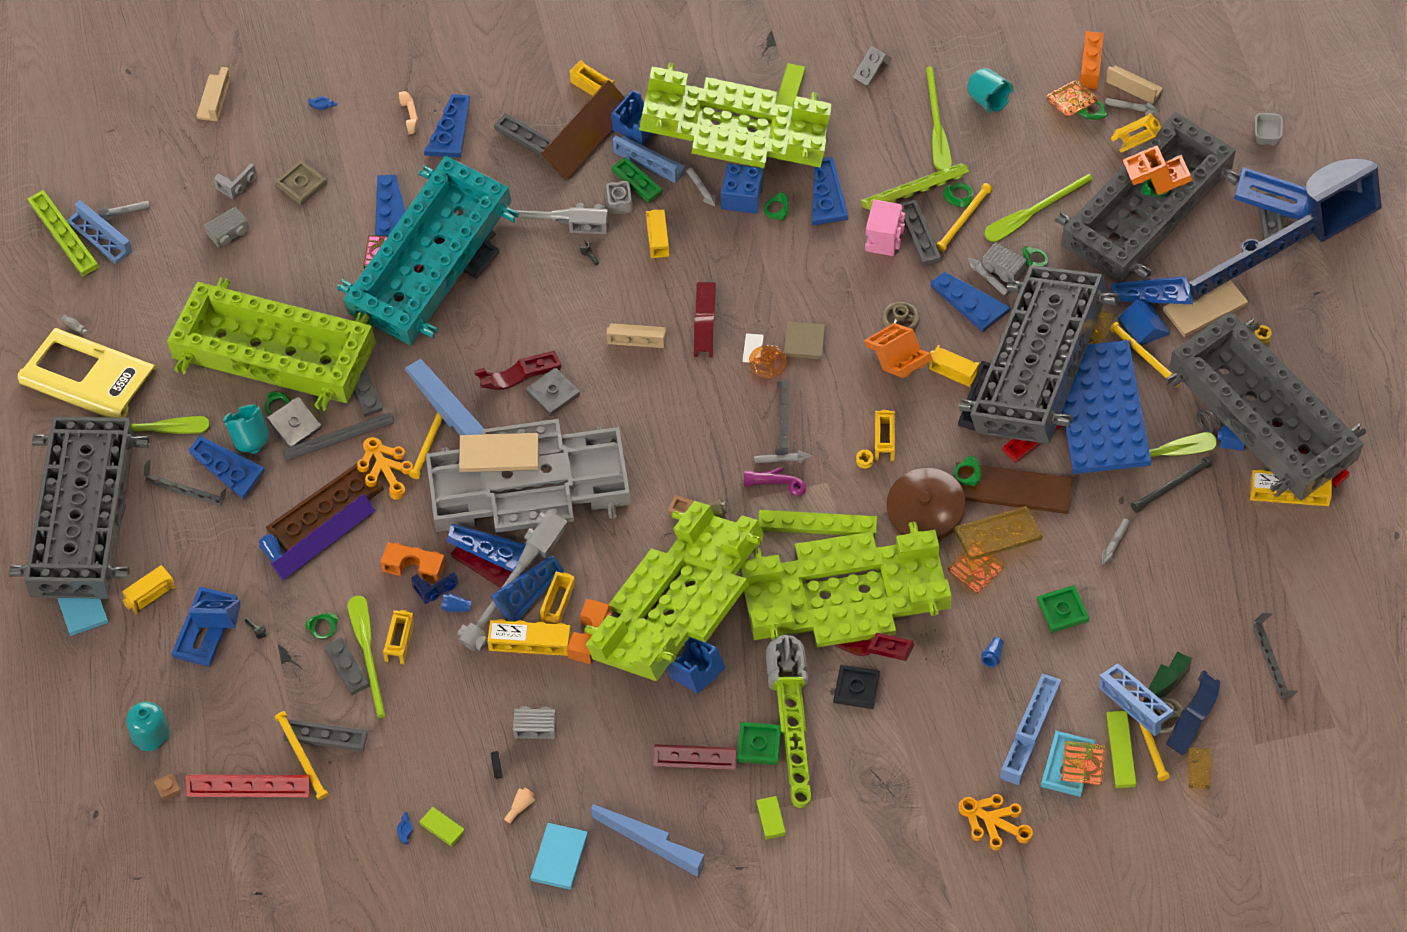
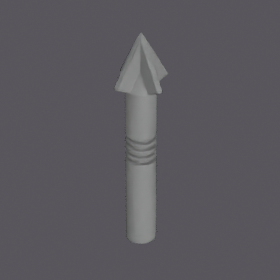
M1106 98L1105 105L1145 112L1146 116L1159 111L1150 102L1144 105Z
M692 167L688 168V175L704 196L703 202L715 206L716 195L710 194Z
M149 201L125 207L121 206V208L108 209L105 206L98 215L103 219L109 220L110 216L150 208Z
M968 258L973 271L976 270L1004 297L1008 295L1007 288L981 265L979 260Z
M800 450L798 453L785 455L754 456L755 464L778 461H799V463H802L812 457V455Z
M1128 519L1122 520L1107 549L1102 551V565L1113 560V553L1130 524Z

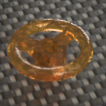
M773 345L759 346L749 356L751 370L758 376L765 378L778 376L787 365V358L784 352ZM761 352L760 357L755 358L756 355ZM777 354L781 358V365L778 369L774 365ZM755 364H763L771 372L761 371Z

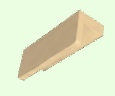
M1116 65L1114 67L1109 66L1107 69V83L1153 105L1163 92L1162 87Z
M221 67L219 75L210 74L208 76L197 112V119L218 121L231 80L227 67Z
M614 323L607 327V344L664 348L666 327Z

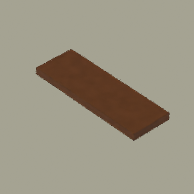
M610 80L605 81L541 152L542 156L564 180L573 174L612 130L611 114L625 97Z
M980 465L981 479L975 486L961 485L965 501L1068 514L1073 477ZM964 466L959 469L958 477L968 479L975 470L973 467Z
M356 463L266 526V529L274 537H277L278 543L285 551H288L362 494L368 500L384 490L383 485L377 480V484L374 487L367 486L365 478L370 472L369 470L360 472L357 469Z

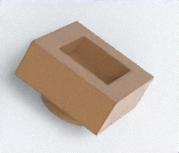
M675 495L667 513L671 516L675 510L685 513L693 501Z
M173 773L153 781L162 801L181 793Z

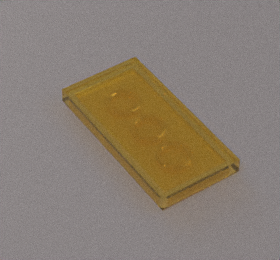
M1027 506L954 527V532L969 561L1042 540L1043 537Z

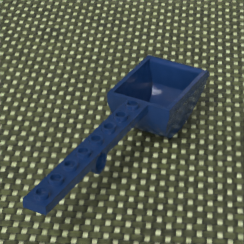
M1346 159L1331 163L1316 171L1306 184L1309 215L1261 242L1255 239L1244 241L1241 245L1242 253L1189 282L1192 297L1195 300L1312 233L1323 242L1381 209L1378 165L1365 159Z

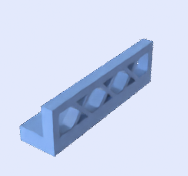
M615 135L613 138V152L615 154L626 157L630 161L674 183L677 182L685 171L684 165L625 136L620 138Z
M81 200L75 203L77 212L66 220L74 231L114 264L119 263L132 252L130 241ZM80 217L84 220V225L74 224ZM87 229H95L96 235H88ZM99 239L109 240V245H100ZM119 249L122 251L116 257L111 254V250Z
M1118 663L1100 675L1099 689L1154 736L1161 732V723L1174 714V711ZM1119 672L1123 679H1114L1112 675ZM1125 685H1134L1137 691H1129L1125 688ZM1139 697H1148L1151 703L1141 702ZM1153 709H1162L1165 713L1158 716L1153 712Z

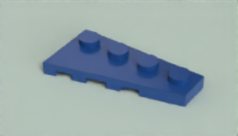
M451 94L443 111V116L438 121L437 128L430 138V143L424 150L425 156L445 157L446 155L448 157L461 158L470 95Z
M833 157L823 158L821 167L814 166L812 226L848 220V212Z
M377 175L375 237L385 239L381 237H388L406 212L396 175Z
M945 271L931 281V287L981 332L987 330L1010 312L1009 306Z
M1186 276L1111 283L1110 286L1111 293L1119 294V301L1135 302L1139 300L1150 303L1193 305V297Z
M199 436L189 449L190 454L242 500L246 498L265 472L264 467L202 436Z
M451 524L446 541L511 572L518 565L526 545L455 524Z
M550 555L490 597L506 621L516 622L550 587L555 572L563 573L564 570L556 557Z

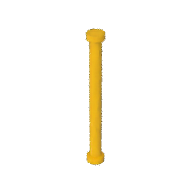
M984 183L981 186V191L941 241L936 243L939 251L944 252L947 249L948 243L984 197L992 192L993 189L989 184Z
M1114 322L1109 330L1112 333L1115 332L1124 341L1129 340L1130 347L1165 378L1172 375L1167 368L1127 334L1118 322Z
M438 412L414 468L409 472V476L414 479H419L421 476L420 471L425 462L426 454H428L443 420Z
M1140 724L1158 773V781H1165L1170 778V775L1164 768L1152 733Z
M282 711L276 714L274 718L276 721H279L306 774L310 775V782L317 793V799L322 800L329 794L322 787L286 718V712Z

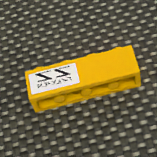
M1263 469L1252 470L1250 500L1329 506L1332 479L1300 501L1289 489L1278 497L1276 496L1277 490L1271 491L1270 486L1279 481L1271 471Z
M503 619L490 620L488 648L489 651L568 656L567 647L571 639L570 625L564 623L546 624L544 622L527 623L521 620L516 622Z

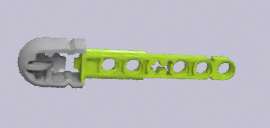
M781 635L773 639L766 649L768 683L771 690H777L781 732H784L789 784L791 786V801L795 807L804 808L811 799L810 785H807L809 772L804 736L806 723L802 689L809 684L806 654L800 640L794 636ZM780 657V658H781V662H778V666H777V661H778V658ZM779 667L782 668V672H792V667H795L796 677H779ZM788 699L794 700L796 706L790 708L786 705L785 701ZM795 718L798 721V725L791 726L787 720ZM793 737H795L796 741H798L796 746L797 749L793 750L795 747L794 741H791ZM795 755L800 756L802 763L795 764L791 757ZM794 775H802L804 782L797 783L793 778ZM796 794H804L806 801L799 802L795 797Z

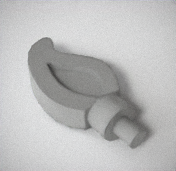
M65 314L61 317V320L72 330L79 333H87L85 327L80 325L74 318L67 317Z

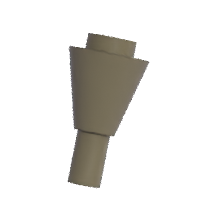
M722 499L707 504L711 506L716 517L724 518L725 514L728 513L726 502H722Z

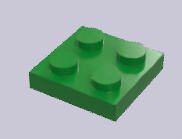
M1075 585L1037 596L1038 605L1051 633L1089 622V616Z
M740 722L737 762L778 765L781 725Z

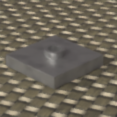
M556 367L526 388V392L550 416L580 395V391Z
M296 397L267 417V421L288 447L299 444L321 428L320 423L299 397Z

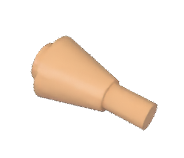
M519 788L511 810L504 820L511 824L518 814L535 801L533 798L534 793L527 788L523 790Z

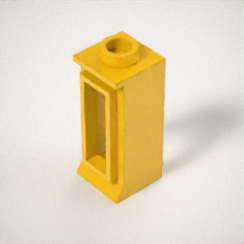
M582 60L569 71L570 82L592 96L605 81L610 80L586 65ZM610 80L615 86V80Z
M1150 113L1133 123L1116 129L1111 140L1115 141L1119 137L1124 143L1119 149L1122 153L1156 137L1161 126L1159 121ZM1143 126L1147 128L1146 130L1133 136H1130L1128 134Z
M646 211L650 257H669L665 211Z
M940 345L936 347L935 351L932 350L930 352L933 360L929 362V370L971 387L979 369V362L973 363L969 359L946 349H941Z
M875 411V461H879V452H890V461H894L895 411ZM880 424H890V443H880Z
M161 565L123 590L124 599L122 601L128 610L132 609L138 614V610H141L168 592L169 589L176 588L173 578Z
M555 572L540 610L541 621L550 624L561 623L573 590L576 587L574 576L566 572ZM559 588L564 589L566 592L556 614L550 613Z
M393 610L383 650L385 662H389L390 655L399 656L400 664H405L415 624L413 613L406 610ZM397 623L405 624L400 646L392 645Z

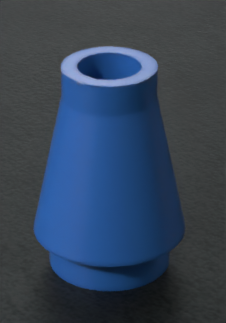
M273 534L265 535L259 540V547L272 562L282 555L277 537H274Z
M449 592V594H444L441 609L446 610V612H469L471 600Z
M994 637L982 652L981 661L984 665L995 667L1000 663L1004 644L1001 638Z

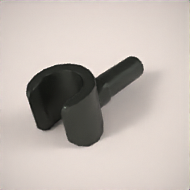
M585 241L586 247H581L579 244L580 253L588 256L595 265H598V260L591 252L590 243Z
M249 618L245 619V622L253 629L257 639L268 636L264 625L257 627Z

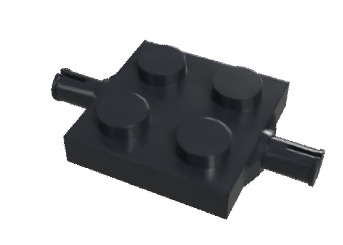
M494 231L489 233L463 271L475 279L480 276L500 253L499 249L490 243V240L496 235Z

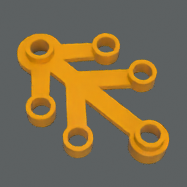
M367 438L363 443L365 454L358 461L357 469L360 472L368 471L372 456H374L376 462L371 473L366 475V485L374 487L377 484V477L382 470L390 485V497L395 500L402 499L405 495V487L402 483L397 482L390 468L399 470L403 474H409L410 470L413 469V464L410 461L400 463L385 458L382 453L401 460L404 458V448L400 446L395 448L382 445L381 440L378 438Z
M994 794L990 798L978 801L972 797H966L960 801L958 809L961 815L968 817L972 829L971 838L973 840L980 841L984 836V831L979 827L977 817L985 822L990 837L989 845L992 850H999L1002 847V839L998 836L995 826L1015 835L1020 843H1028L1032 840L1033 830L1030 826L1021 825L1017 827L1001 819L1006 816L1019 817L1022 810L1019 804L1013 803L1009 807L987 812L982 808L989 806L1000 808L1003 805V797L1001 795ZM998 799L1000 803H994L993 800ZM970 806L972 810H967L965 807ZM1016 808L1019 811L1015 813L1012 812V809ZM975 832H980L981 835H980V836H975L974 833H975ZM1026 834L1028 837L1022 838L1020 835ZM998 841L1000 844L994 845L992 842Z

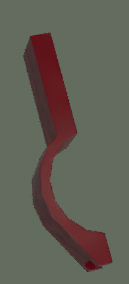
M697 282L694 357H698V351L709 352V357H713L716 282Z
M554 350L519 359L511 368L502 372L490 373L485 368L475 370L474 373L481 381V388L504 390L516 386L525 378L548 373L555 367L561 370L562 364Z
M876 632L875 636L871 639L834 646L856 656H867L872 653L907 661L915 645L912 640Z

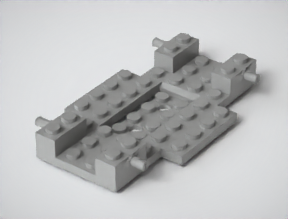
M559 419L482 429V435L538 433V470L511 471L513 476L509 479L502 477L505 471L460 472V449L449 451V448L445 447L446 451L442 448L441 452L426 454L436 532L450 531L451 524L466 528L475 527V518L489 516L494 517L496 533L538 526L535 521L541 512L546 514L547 511L557 514L566 520L567 523L574 522L572 505L591 502L592 510L605 508L608 509L610 519H612V512L613 517L616 518V507L631 505L619 427L603 429L602 426H599L600 430H598L597 426L593 431L561 435ZM543 466H550L552 471L543 473L541 468ZM564 481H568L565 483V485L502 493L495 495L494 493H490L493 491L500 493L504 490L514 488L517 490H521L524 487L528 486L541 487L543 486V484L550 483L561 484Z

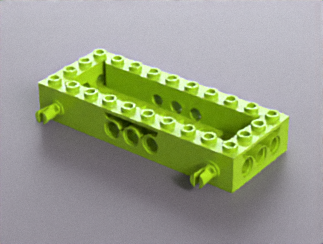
M222 277L219 278L216 286L201 282L196 283L167 340L172 358L179 360L174 368L177 373H180L182 369L183 374H186L190 363L319 396L315 407L320 409L322 406L323 411L327 409L330 399L348 404L360 374L364 370L376 344L372 326L366 324L369 320L367 314H364L362 317L361 312H359L356 320L351 321L229 290L228 287L231 282L227 278L223 282ZM220 333H226V336L222 338L217 337ZM254 342H261L257 347L252 346ZM289 351H296L291 356L286 355ZM324 360H331V362L326 365L321 364Z

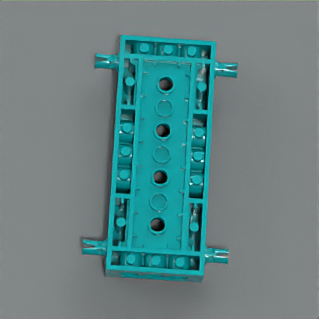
M446 155L436 170L426 165H423V170H419V176L428 179V181L354 285L342 279V285L338 284L337 290L347 294L344 302L348 314L356 318L359 312H361L362 317L364 314H367L369 316L367 321L369 325L410 346L420 332L432 339L435 338L434 333L438 334L439 328L427 322L501 216L515 223V217H519L518 211L508 207L511 203L508 186ZM457 210L465 211V213L460 216L455 214ZM438 238L445 239L442 244L435 243ZM417 265H423L425 268L421 273L415 272L414 269ZM397 296L404 297V299L401 302H396L394 300Z

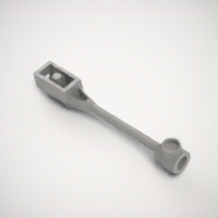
M578 203L575 207L552 212L515 210L519 212L518 218L551 219L552 221L569 224L570 233L607 234L608 209H605L601 204L594 205V208H586L585 204ZM458 210V216L465 213L464 210Z
M547 511L546 514L542 512L539 514L535 521L538 526L535 530L530 528L524 538L527 541L519 563L502 588L518 578L525 567H528L538 555L544 558L547 557L567 528L566 520L551 511ZM494 601L491 602L476 625L469 623L468 626H465L463 624L457 633L460 636L459 642L472 651L476 649L481 651L488 641V637L485 636L486 633L482 629L498 608Z

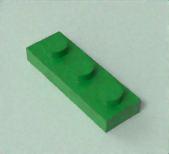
M626 157L612 166V172L622 181L629 182L630 188L646 202L651 203L663 193L660 186Z

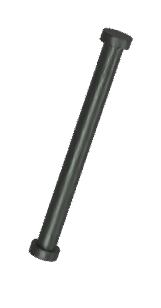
M1205 456L1195 466L1139 501L1132 502L1131 507L1136 513L1140 512L1141 508L1204 468H1210L1212 466L1210 459Z

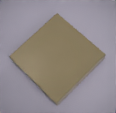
M302 160L275 181L276 187L300 205L327 184L326 178Z
M787 321L784 357L822 360L825 324Z

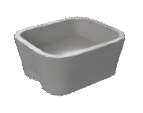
M1258 113L1255 117L1256 143L1259 145H1278L1283 135L1282 116L1275 113Z
M610 182L606 185L605 201L608 213L624 214L634 210L633 194L629 182Z

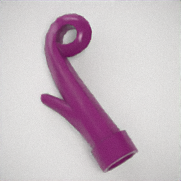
M783 467L764 472L744 471V486L790 484L789 491L794 496L803 495L807 489L803 480L790 475L778 474L783 471Z

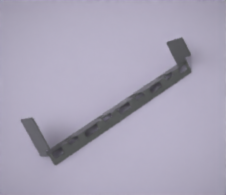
M781 377V381H777V387L783 388L780 406L783 404V407L780 408V435H782V439H780V449H775V455L788 454L790 382Z
M151 459L144 465L143 477H146L145 482L219 506H221V502L226 497V488L220 493V496L149 474Z
M1261 613L1254 620L1256 623L1252 627L1280 699L1291 698L1298 691L1287 689L1262 625L1272 613Z

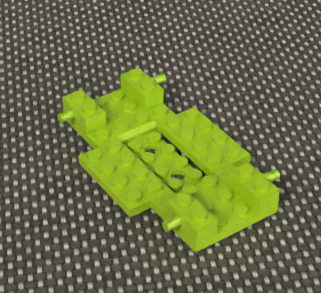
M671 62L667 64V69L652 67L639 130L693 141L691 154L764 168L766 157L821 167L825 152V137L831 103L817 101V93L814 96V92H812L810 99L796 96L794 106L790 107L775 104L777 96L775 91L708 77L705 78L704 88L686 85L688 74L674 71L675 65L672 63L670 67ZM713 109L723 110V112H716ZM731 112H732V113H737V114H742V115H740V116H735V115H732ZM749 116L756 117V118H760V119H758V120L750 119ZM715 120L720 122V124L714 125L711 121ZM748 128H753L756 132H749Z
M694 501L685 513L673 511L672 518L679 520L673 528L677 541L667 553L651 548L609 603L610 611L621 615L618 618L607 615L597 628L590 625L585 627V633L592 635L586 643L592 659L657 681L669 664L676 660L677 653L689 637L706 642L749 584L746 578L736 574L756 546L761 545L764 534L758 520L743 515L737 522L716 517L710 505ZM681 569V575L678 577L677 580L671 583V581L674 579V577ZM690 581H695V582H696L695 585L686 587V584H687L688 582H690ZM670 584V589H669V591L666 593V595L661 596L662 593L665 591V589H666V588L668 587V585ZM659 599V602H660V603L657 605V607H656L655 609H653V610L650 611V609L653 607V605H654V604L656 603V601ZM674 610L673 614L664 616L666 611ZM647 613H648V616H649V617H648L647 620H645L644 617H645V616L647 615Z
M911 522L909 523L911 533L896 536V545L876 548L873 531L795 544L797 560L780 563L779 555L762 557L761 547H757V550L755 548L753 551L754 558L746 560L740 568V577L746 578L749 583L744 590V596L753 639L771 638L773 640L781 635L813 631L818 648L871 639L875 636L876 632L890 636L896 635L893 618L927 612L934 616V613L935 615L939 614V610L951 609L952 595L948 579L944 578L939 558V543L936 531L919 532L917 523L913 522L912 524ZM873 569H876V571H880V572L870 571V572H868L867 574H863V575L851 574V575H849L848 577L838 578V579L835 578V577H831V578H829V579L826 580V581H820V582H817V581L813 580V581H810V582L807 583V584H803V583L806 582V580H811V579H817V578H823V577H830V576H836V575H842V574H848V573H854V572H861V571H867V570H873ZM867 585L870 587V591L862 593L859 591V587ZM827 591L831 594V597L829 599H822L820 593Z

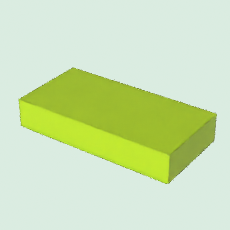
M773 796L756 800L765 840L786 836L777 797Z
M434 807L419 821L421 826L451 847L465 833L464 828Z

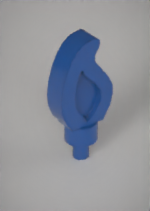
M324 96L308 99L309 105L318 110L337 106V102H333V100H329Z
M404 812L397 826V833L400 841L408 845V838L413 832V827L408 812Z

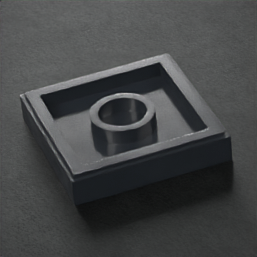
M840 664L833 703L874 709L880 671Z

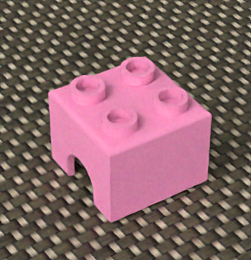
M873 200L866 226L868 239L867 243H865V251L894 256L895 250H899L901 244L900 235H903L905 228V213L902 212L901 204Z

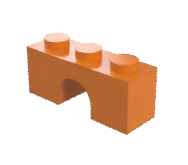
M1085 32L1080 78L1081 88L1098 89L1104 33Z
M390 542L387 543L380 561L382 572L398 576L402 575L403 570L407 566L417 565L419 566L420 581L437 585L440 583L446 566L445 557L439 552L424 551L419 547L411 548L401 543Z
M586 599L580 614L581 625L599 627L607 615L612 616L609 604ZM573 632L567 647L568 658L591 665L593 659L586 643L592 635Z

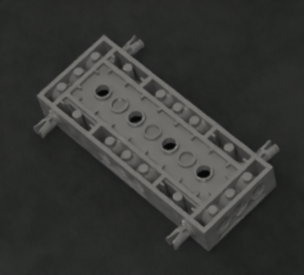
M1176 112L1161 126L1156 137L1148 140L1135 154L1158 146L1165 162L1182 155L1193 181L1169 190L1168 194L1164 197L1146 196L1145 194L1143 195L1141 190L1143 183L1133 186L1124 165L1072 219L1062 211L1060 216L1057 215L1055 218V222L1064 226L1061 246L1118 283L1124 282L1133 272L1147 280V277L1151 276L1153 270L1141 263L1222 178H1225L1234 186H1236L1240 175L1231 170L1236 149ZM1151 182V183H1150V187L1152 188L1153 191H1156L1155 188H1154V186H1153V184H1152V182ZM1137 213L1140 214L1141 217L1134 218L1132 214ZM1117 237L1119 240L1113 242L1109 238Z
M1030 265L1024 282L1009 280L1010 284H1007L1008 292H1018L1019 295L976 401L961 399L962 403H959V410L971 412L970 415L976 433L1050 444L1057 424L1071 427L1070 422L1073 423V415L1061 413L1104 303L1117 306L1119 294L1107 293L1102 274ZM1042 329H1048L1045 333H1039ZM1031 359H1036L1034 363H1027ZM1020 389L1024 390V392L1021 394L1015 393Z
M1230 311L1172 352L1169 368L1174 373L1165 378L1166 385L1171 383L1170 389H1173L1183 381L1279 479L1277 483L1270 486L1272 492L1277 490V497L1289 489L1302 501L1359 459L1364 445L1359 437L1366 434L1365 427L1360 429V423L1349 429L1253 334L1255 330L1260 328L1258 322L1253 324L1255 318L1243 324ZM1227 369L1229 374H1222L1219 370ZM1252 395L1255 397V400L1249 401L1245 396ZM1272 422H1280L1282 426L1274 427ZM1305 448L1309 453L1301 454L1298 449Z
M53 417L50 434H33L32 446L48 447L27 565H9V577H25L24 581L30 597L109 599L112 578L129 579V566L114 567L132 450L133 447L149 448L148 443H150L149 436L134 435L130 418ZM91 449V452L88 454L82 453L83 450ZM80 481L86 482L83 486H77V483ZM74 514L81 515L78 519H71V516ZM69 547H75L73 552L65 551Z

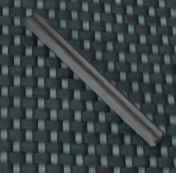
M386 413L283 450V454L286 460H290L392 424L394 419L391 413Z

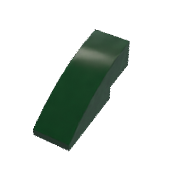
M1176 652L1169 667L1163 664L1160 665L1148 689L1158 698L1165 697L1185 677L1190 669L1192 658ZM1144 697L1143 702L1150 703L1151 700L1148 697Z

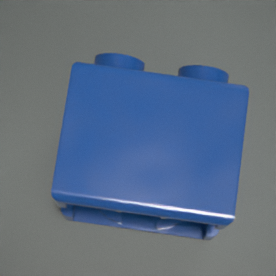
M632 90L611 114L612 130L644 145L653 133L639 130L645 102L642 100L640 93Z
M727 164L721 190V209L758 214L760 193H762L764 186V168Z
M691 637L686 641L682 654L676 657V660L667 667L671 679L697 694L704 690L711 681L726 669L717 647Z

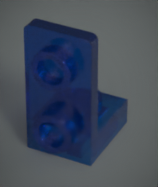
M453 572L432 586H429L425 579H421L416 574L411 577L413 589L423 602L427 604L430 601L437 600L446 591L453 590L458 585V577Z

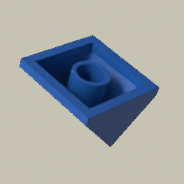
M1136 300L1118 317L1126 333L1141 346L1170 334L1151 303Z
M201 600L189 609V613L197 628H236L241 600Z

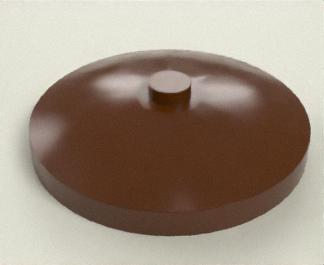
M919 468L902 475L893 484L887 497L889 519L894 528L902 535L911 533L909 523L912 522L913 524V522H916L919 532L935 530L937 539H941L952 533L959 526L966 509L964 491L959 482L949 473L935 468Z

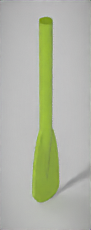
M929 66L926 68L934 124L932 132L933 165L938 170H944L951 167L952 160L948 141L941 126L933 67Z
M1087 174L1031 208L1020 210L992 223L984 231L986 239L990 242L1002 240L1025 224L1033 214L1092 181V176Z
M204 416L180 417L154 423L132 424L134 432L154 431L171 434H200L206 432L210 426L209 420Z
M1203 432L1169 442L1159 448L1151 449L1149 452L1150 457L1197 454L1213 450L1217 441L1212 433Z
M354 596L348 601L347 607L355 635L363 648L377 717L383 718L385 717V711L371 651V623L368 604L363 596Z

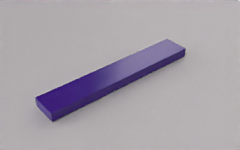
M362 494L270 564L281 580H284L373 513L375 509L367 497Z

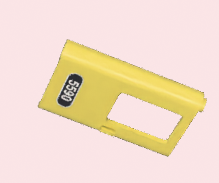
M55 328L26 366L19 371L18 379L21 385L107 418H126L129 410V401L152 370L157 369V366ZM54 343L62 344L99 359L81 382L37 366Z

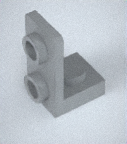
M871 46L853 78L869 86L881 64L885 62L889 65L892 58Z
M251 163L234 181L218 173L214 177L216 189L234 199L243 192L249 183L255 180L257 176L255 165Z

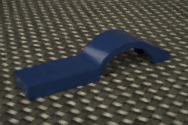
M1205 670L1201 672L1198 678L1200 685L1196 695L1188 706L1182 710L1166 742V745L1181 755L1186 754L1202 720L1212 709L1219 694L1221 681L1209 676Z

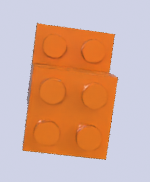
M1158 146L1123 159L1133 186L1151 179L1157 195L1193 181L1182 155L1165 162Z
M897 323L891 324L864 340L867 348L876 351L883 371L901 378L910 376L911 372L925 367L928 362L933 360L931 353L920 349L914 330Z

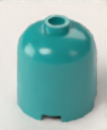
M982 68L969 77L967 92L970 97L989 113L1002 110L1009 103L1007 98L1010 92L1013 93L1014 91L1011 82L988 68Z
M255 404L246 405L238 408L239 412L233 415L231 412L228 413L223 421L237 450L251 452V454L261 451V448L268 442L269 432L260 407L256 408Z
M148 701L139 702L131 707L126 717L131 742L143 751L159 749V746L167 741L170 735L169 724L164 712L157 704Z

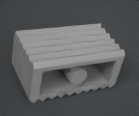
M236 206L204 224L206 234L218 248L228 245L231 240L244 235L249 230L247 219Z
M997 242L993 244L982 258V266L989 273L997 274L1004 282L1009 280L1017 281L1026 270L1027 260L1020 257L1013 251H1010V249L1004 248V246Z
M527 706L514 709L513 734L515 739H555V709L550 707L531 709Z

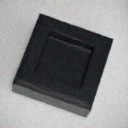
M491 752L494 778H503L499 752Z

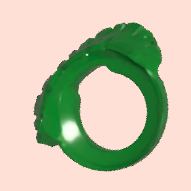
M1098 100L1093 102L1100 106V110L1096 114L1088 113L1086 106L1080 110L1077 109L1078 114L1089 120H1100L1108 115L1105 112L1104 105Z
M1151 179L1146 180L1141 188L1143 195L1145 194L1146 196L1160 198L1168 194L1166 192L1157 195L1150 187Z
M955 183L951 186L946 185L943 196L950 204L964 208L968 207L973 201V190L967 184ZM964 189L968 192V196L957 198L954 196V190Z
M780 192L766 202L764 212L768 218L773 220L779 219L780 221L785 219L789 211V200L785 193ZM771 203H783V208L779 212L774 214L768 212V207Z
M1029 246L1023 247V258L1027 260V267H1030V265L1047 266L1048 257L1045 252ZM1032 253H1039L1044 257V262L1036 263L1031 261L1029 256Z
M273 391L267 393L268 398L265 401L264 407L267 414L272 415L273 413L270 411L269 406L273 401L282 399L286 405L292 400L284 393L282 394V392Z
M968 456L956 466L954 478L959 484L971 486L978 484L981 479V467L978 460L974 456ZM964 466L973 467L975 472L968 479H961L958 477L960 468Z
M334 613L318 614L309 618L305 626L315 638L327 639L334 634L338 617ZM325 619L330 623L331 631L327 635L317 634L315 631L317 621Z

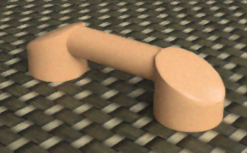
M405 91L398 92L401 107L407 106L410 120H406L408 135L415 134L418 128V117L414 101L409 93Z

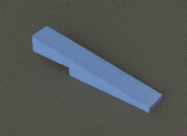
M422 359L405 368V371L450 428L454 427L459 435H482V429L484 428Z
M1042 673L1001 769L1000 779L1020 785L1061 684L1060 679Z
M595 804L592 805V818L696 877L699 876L705 864L704 854L670 842L668 832Z

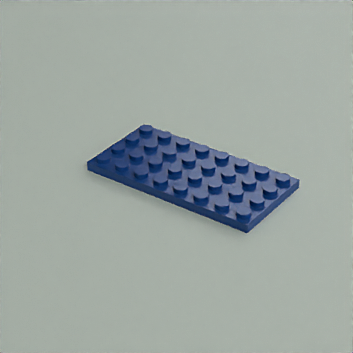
M1129 340L1088 344L1062 411L1063 414L1073 415V423L1070 422L1071 427L1065 426L1072 473L1080 474L1151 466V457Z

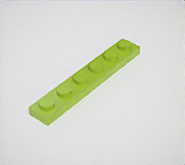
M960 163L862 199L860 202L863 208L871 211L873 200L895 203L897 198H908L913 196V193L916 191L924 192L929 190L932 185L940 186L946 184L947 180L951 178L954 180L964 177L963 174L968 173L969 170L967 165Z
M44 190L27 198L31 207L82 277L99 268L97 262Z
M759 510L758 519L762 531L846 536L873 531V536L876 537L877 516Z

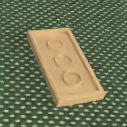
M1229 280L1195 300L1193 298V305L1170 303L1163 307V311L1185 338L1216 322L1230 311L1233 313L1247 306L1248 301L1233 282Z
M538 433L460 435L459 470L460 472L538 470Z

